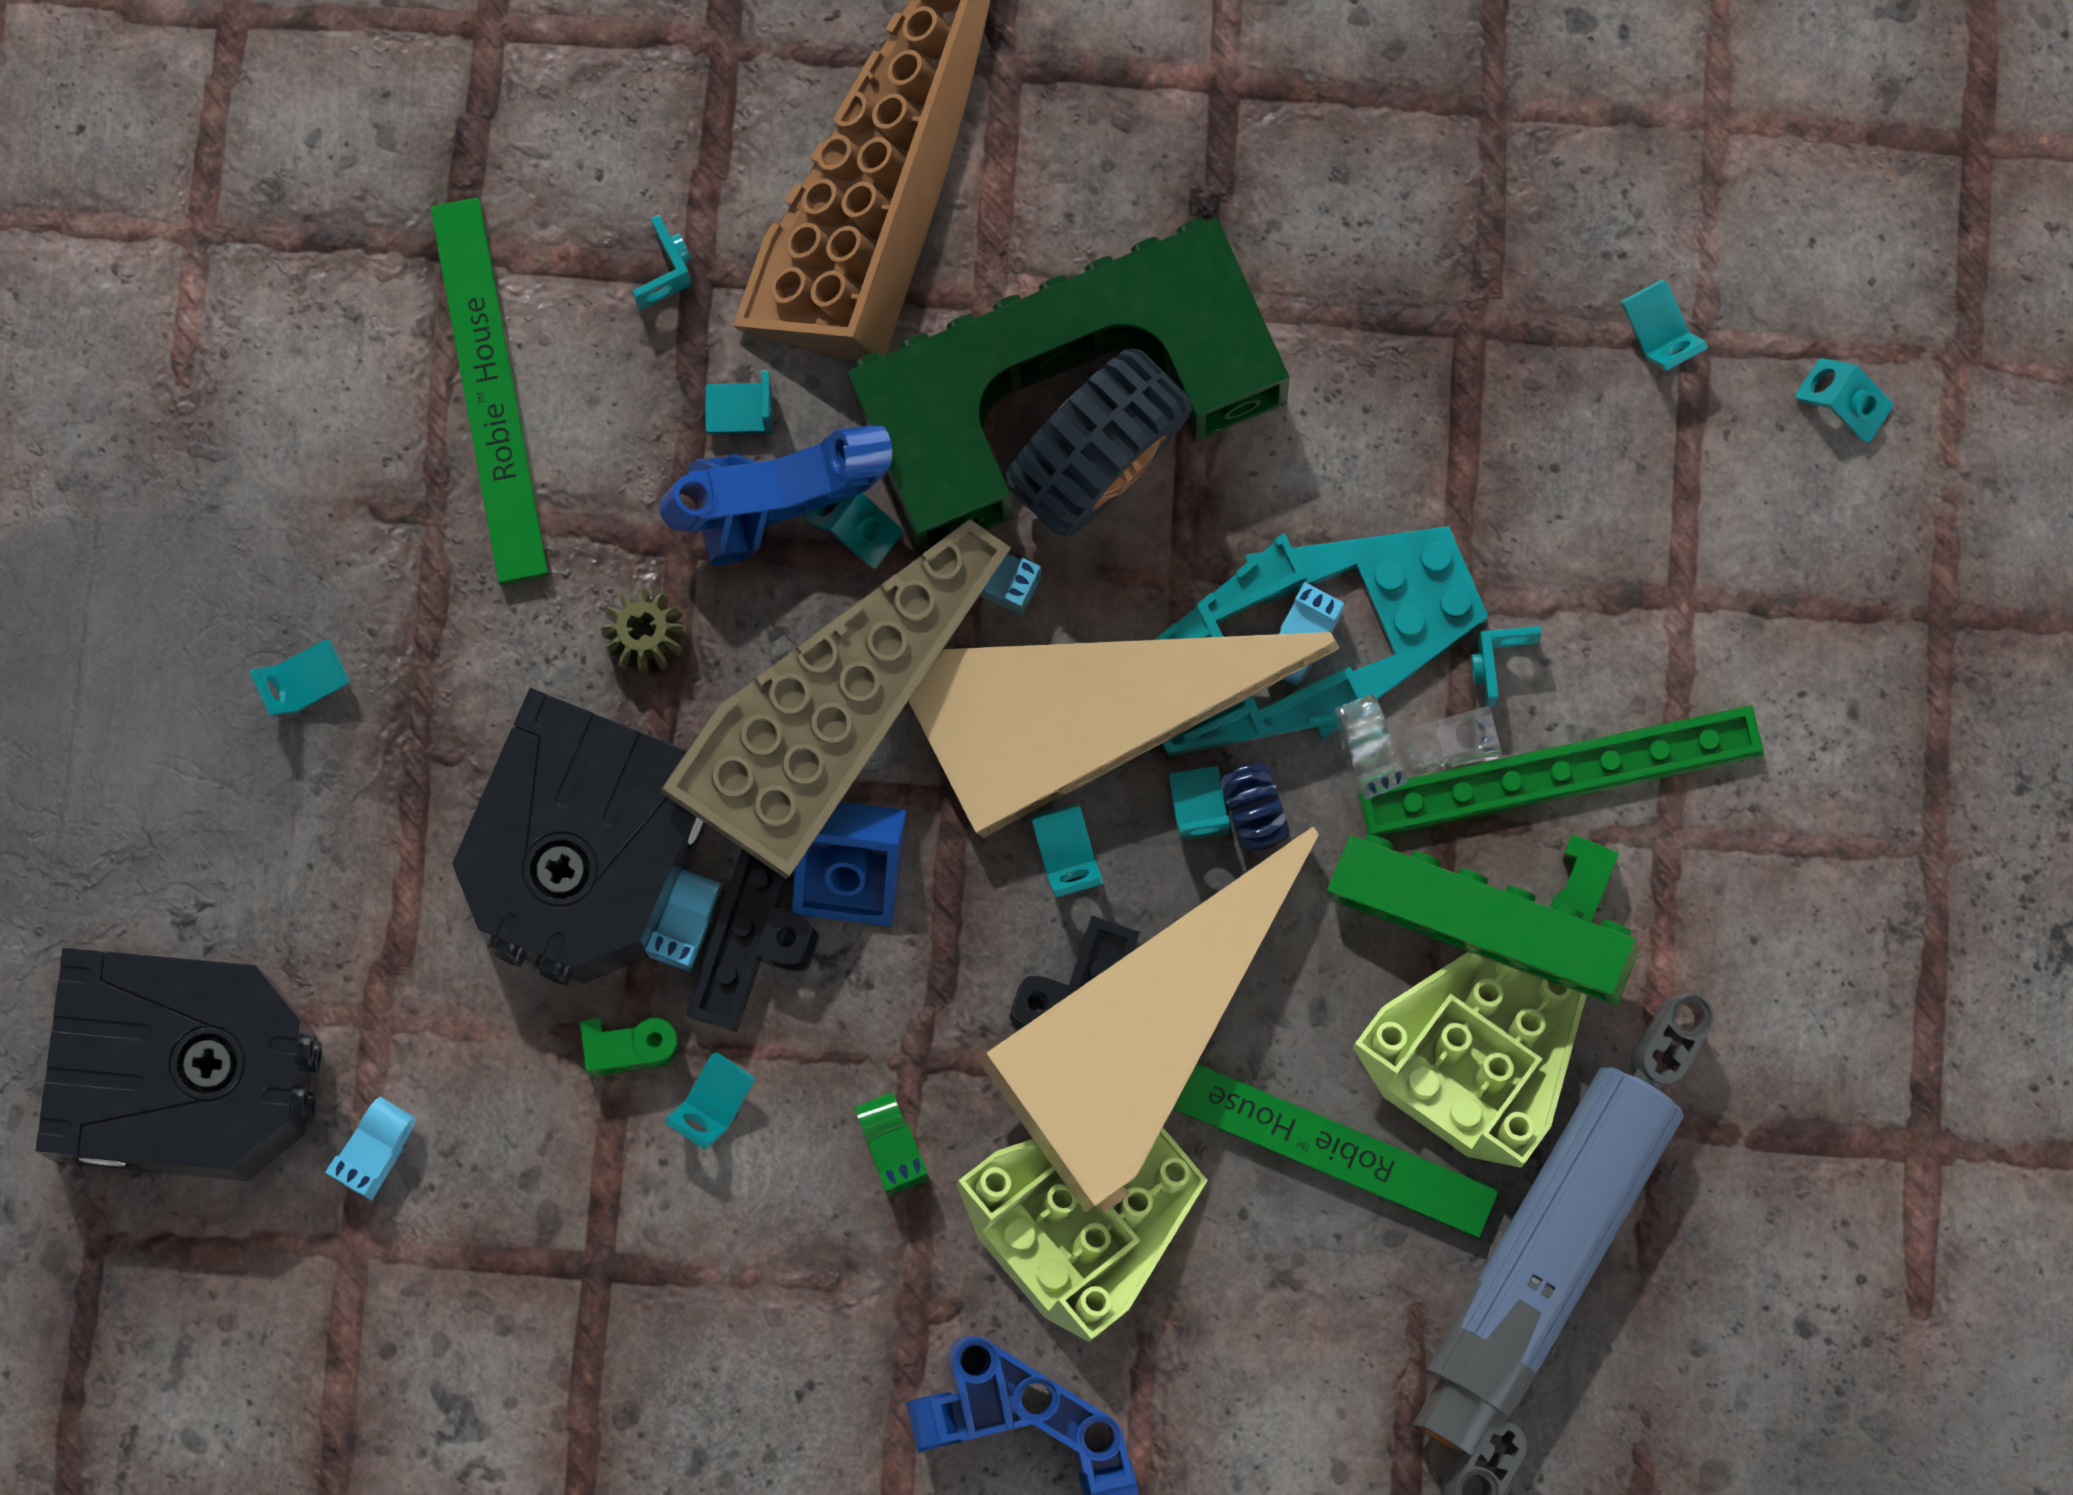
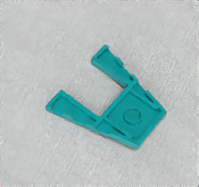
M1449 526L1292 548L1307 577L1306 583L1311 586L1352 569H1357L1393 653L1392 656L1353 671L1370 707L1383 695L1404 683L1417 670L1432 659L1442 655L1488 620V614ZM1262 552L1245 555V563L1252 558L1255 559ZM1304 583L1263 602V605L1300 591ZM1348 721L1316 727L1321 740H1326L1332 736L1333 732Z
M1283 533L1278 536L1272 545L1255 559L1252 558L1235 572L1236 575L1213 594L1211 592L1197 604L1195 609L1177 624H1172L1154 640L1223 637L1217 624L1306 582L1307 577L1286 534ZM1348 667L1260 710L1253 697L1250 696L1169 739L1163 745L1168 756L1171 757L1364 718L1373 714L1351 667Z

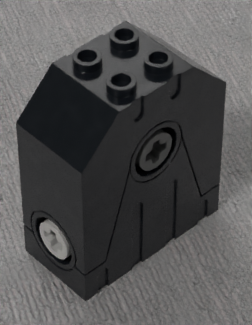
M530 687L452 865L476 926L487 940V948L494 951L493 956L518 967L522 966L524 960L531 962L535 968L540 970L541 976L564 986H568L570 979L585 984L649 957L645 948L652 932L656 931L679 874L683 869L688 870L707 824L660 792L686 754V750ZM573 872L574 876L572 877V879H569Z
M62 947L39 1131L35 1149L37 1153L57 1164L249 1181L304 1136L306 1123H313L315 1117L316 1093L310 1092L312 1072L319 1073L322 1043L316 1042L314 1031L276 984L256 965L108 951L105 953L104 951Z

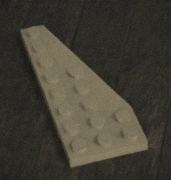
M971 519L966 521L774 666L767 669L735 695H732L720 704L660 792L787 879L1011 547Z

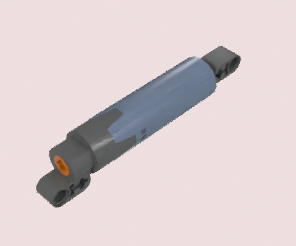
M1683 994L1672 996L1662 1002L1633 1050L1631 1069L1634 1076L1623 1073L1621 1070L1613 1067H1602L1598 1070L1427 1366L1425 1372L1434 1378L1437 1383L1412 1425L1432 1439L1459 1453L1458 1458L1446 1477L1444 1495H1462L1464 1482L1473 1475H1476L1482 1483L1483 1491L1481 1495H1503L1524 1459L1527 1450V1439L1523 1431L1517 1425L1509 1423L1684 1117L1681 1108L1674 1104L1672 1099L1660 1090L1664 1084L1673 1083L1682 1078L1712 1028L1714 1011L1710 1003L1703 996ZM1681 1004L1687 1005L1694 1015V1023L1689 1031L1682 1030L1676 1022L1675 1014ZM1671 1041L1681 1043L1680 1045L1669 1046ZM1664 1052L1661 1061L1667 1065L1666 1070L1655 1071L1658 1062L1652 1058L1653 1053ZM1493 1435L1502 1436L1501 1442L1507 1446L1504 1454L1495 1453V1446L1490 1443ZM1476 1461L1487 1462L1486 1466L1496 1469L1494 1474L1488 1469L1475 1466Z

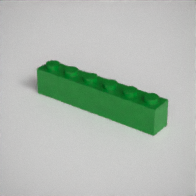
M1367 834L1364 840L1352 835L1349 836L1327 889L1334 903L1616 1007L1618 1006L1640 951L1636 939L1630 937L1632 933L1630 929L1609 920H1603L1601 926L1583 920L1584 914L1581 911L1566 904L1555 903L1554 907L1550 908L1534 902L1536 899L1534 894L1516 886L1508 885L1506 891L1487 885L1489 881L1487 877L1469 869L1460 868L1458 874L1440 868L1442 863L1440 860L1419 851H1413L1411 857L1393 851L1395 847L1393 843L1376 835Z

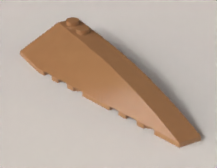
M910 0L902 14L895 12L885 29L890 35L881 51H872L834 116L833 121L837 124L830 138L826 139L823 143L819 142L810 157L815 164L802 186L797 184L793 186L785 200L789 208L779 225L772 222L763 238L733 324L737 330L845 360L857 361L866 355L876 352L882 353V356L886 355L946 176L969 94L990 0Z

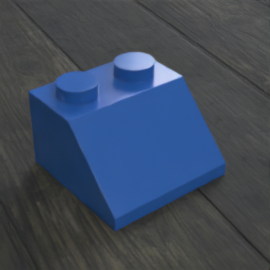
M839 802L795 868L792 912L804 916L892 927L903 856L906 810Z

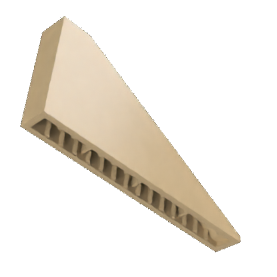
M1331 632L943 649L908 702L975 832L982 838H986L1340 648Z
M1311 827L995 1046L980 1059L979 1063L1085 1213L1097 1205L1105 1213L1130 1195L1124 1186L1132 1181L1140 1171L1319 834L1314 827Z

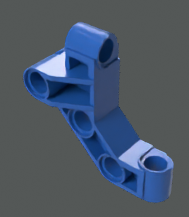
M869 425L835 430L820 444L771 461L755 462L738 454L730 455L728 458L695 459L688 467V473L676 481L662 497L659 504L660 515L663 521L674 530L687 531V533L702 531L708 561L711 566H725L738 563L750 558L760 548L764 528L869 490L887 473L886 470H889L891 466V440L883 426ZM680 494L690 497L695 503L696 510L687 508L682 503Z
M974 1335L963 1336L950 1346L947 1354V1363L954 1393L945 1392L906 1402L917 1453L1033 1424L1076 1452L1083 1495H1139L1134 1470L1128 1458L1123 1432L1119 1424L1112 1417L984 1338ZM971 1345H979L985 1353V1364L980 1371L974 1374H967L960 1364L962 1352ZM1033 1383L1042 1384L1049 1393L1048 1405L1038 1413L1028 1412L1023 1407L1021 1400L1024 1389ZM1103 1422L1110 1429V1443L1104 1450L1090 1451L1084 1442L1085 1431L1091 1424Z

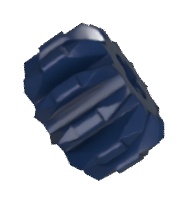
M1263 763L1253 766L1248 764L1223 776L1221 786L1241 846L1248 852L1258 849L1265 850L1276 846V843L1288 839L1289 826L1271 772Z

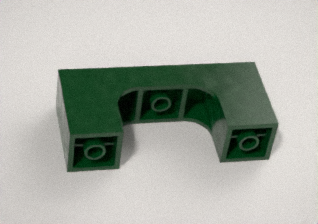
M1218 217L1206 222L1203 218L1190 220L1181 225L1176 230L1177 234L1161 241L1157 237L1145 239L1135 244L1130 249L1131 253L1115 260L1111 256L1099 258L1088 264L1084 268V273L1069 279L1065 275L1051 278L1042 283L1038 288L1039 291L1024 298H1021L1020 295L1008 296L996 302L992 307L993 311L976 318L974 314L960 316L946 325L947 330L930 337L927 333L914 335L900 344L901 349L885 356H882L880 352L872 353L854 363L855 368L847 371L852 397L864 425L883 426L889 434L892 445V462L889 470H886V476L921 555L969 519L985 530L1013 519L1010 491L983 432L985 421L993 407L1012 393L1098 357L1128 349L1143 351L1189 396L1192 411L1187 422L1196 442L1287 404L1289 374Z

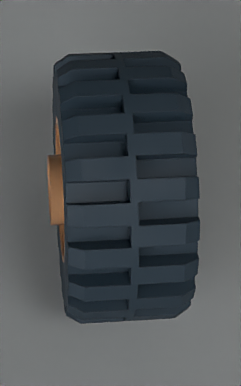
M1135 349L1124 350L1116 358L1106 363L1100 371L1091 376L1080 389L1075 391L1057 409L1045 425L1035 433L1030 442L1017 455L1016 460L1009 466L1008 472L1005 475L1007 486L1055 535L1070 537L1099 515L1107 505H1110L1144 473L1191 415L1192 406L1190 398L1143 351Z

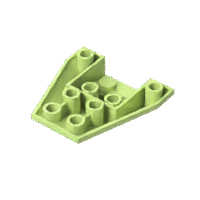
M1467 952L1384 1005L1356 1041L1353 1049L1385 1099L1462 1154L1471 1158L1522 1168L1552 1126L1587 995Z
M1162 1128L1137 1176L1124 1186L1130 1195L1105 1213L1099 1205L1085 1213L1034 1139L994 1152L959 1179L956 1185L979 1241L1042 1316L1090 1342L1130 1309L1208 1180L1166 1130Z

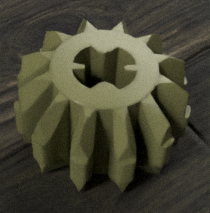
M646 588L639 590L638 602L632 603L630 597L623 593L619 598L624 609L620 611L614 607H608L605 614L614 624H607L600 628L602 637L612 640L605 647L607 655L609 657L621 655L619 666L625 671L631 668L636 660L641 675L648 674L650 670L649 661L653 660L656 661L661 670H665L668 668V664L663 654L667 652L673 656H680L682 648L674 640L687 636L686 627L676 624L683 615L678 606L667 608L669 599L664 593L657 595L652 603H650L649 592ZM650 623L654 634L651 637L642 635L638 641L634 632L635 627L644 629Z

